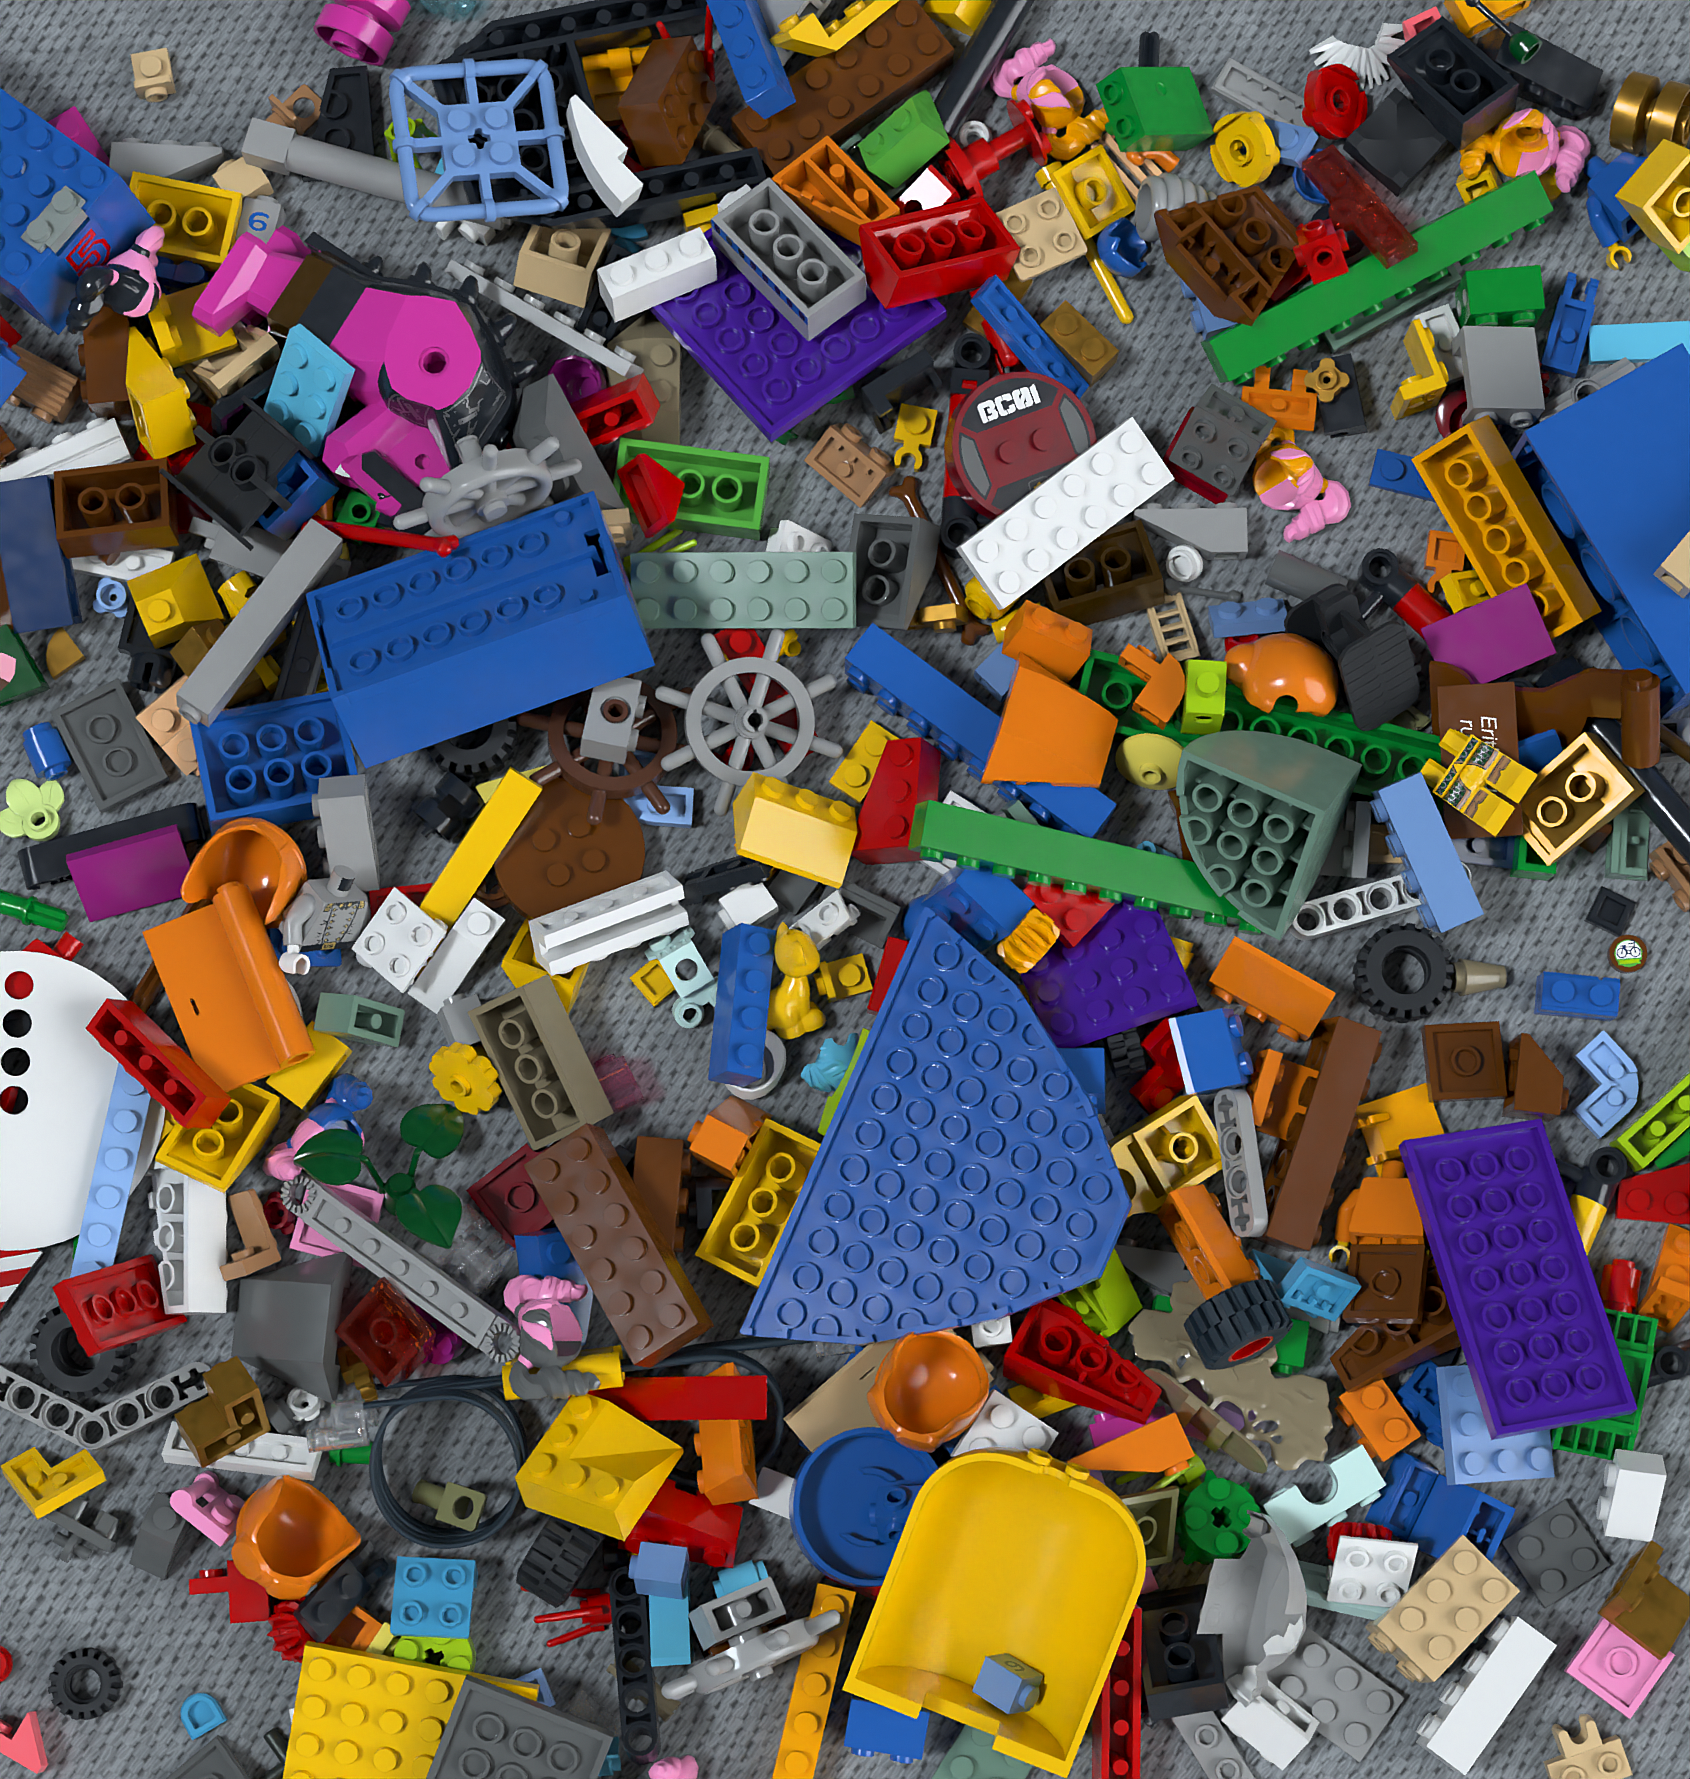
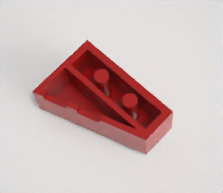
M922 737L887 740L856 822L857 835L851 856L863 864L876 865L923 860L919 858L920 852L908 850L915 805L926 800L938 802L941 752Z
M666 1478L626 1540L618 1541V1549L628 1550L636 1554L639 1553L641 1542L687 1547L689 1561L704 1563L712 1567L733 1568L743 1507L732 1503L712 1505L705 1493L701 1494L698 1490L696 1496L675 1488L676 1481Z

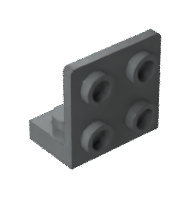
M1211 384L1195 406L1169 460L1226 494L1233 496L1258 450L1271 433L1277 421L1218 386Z

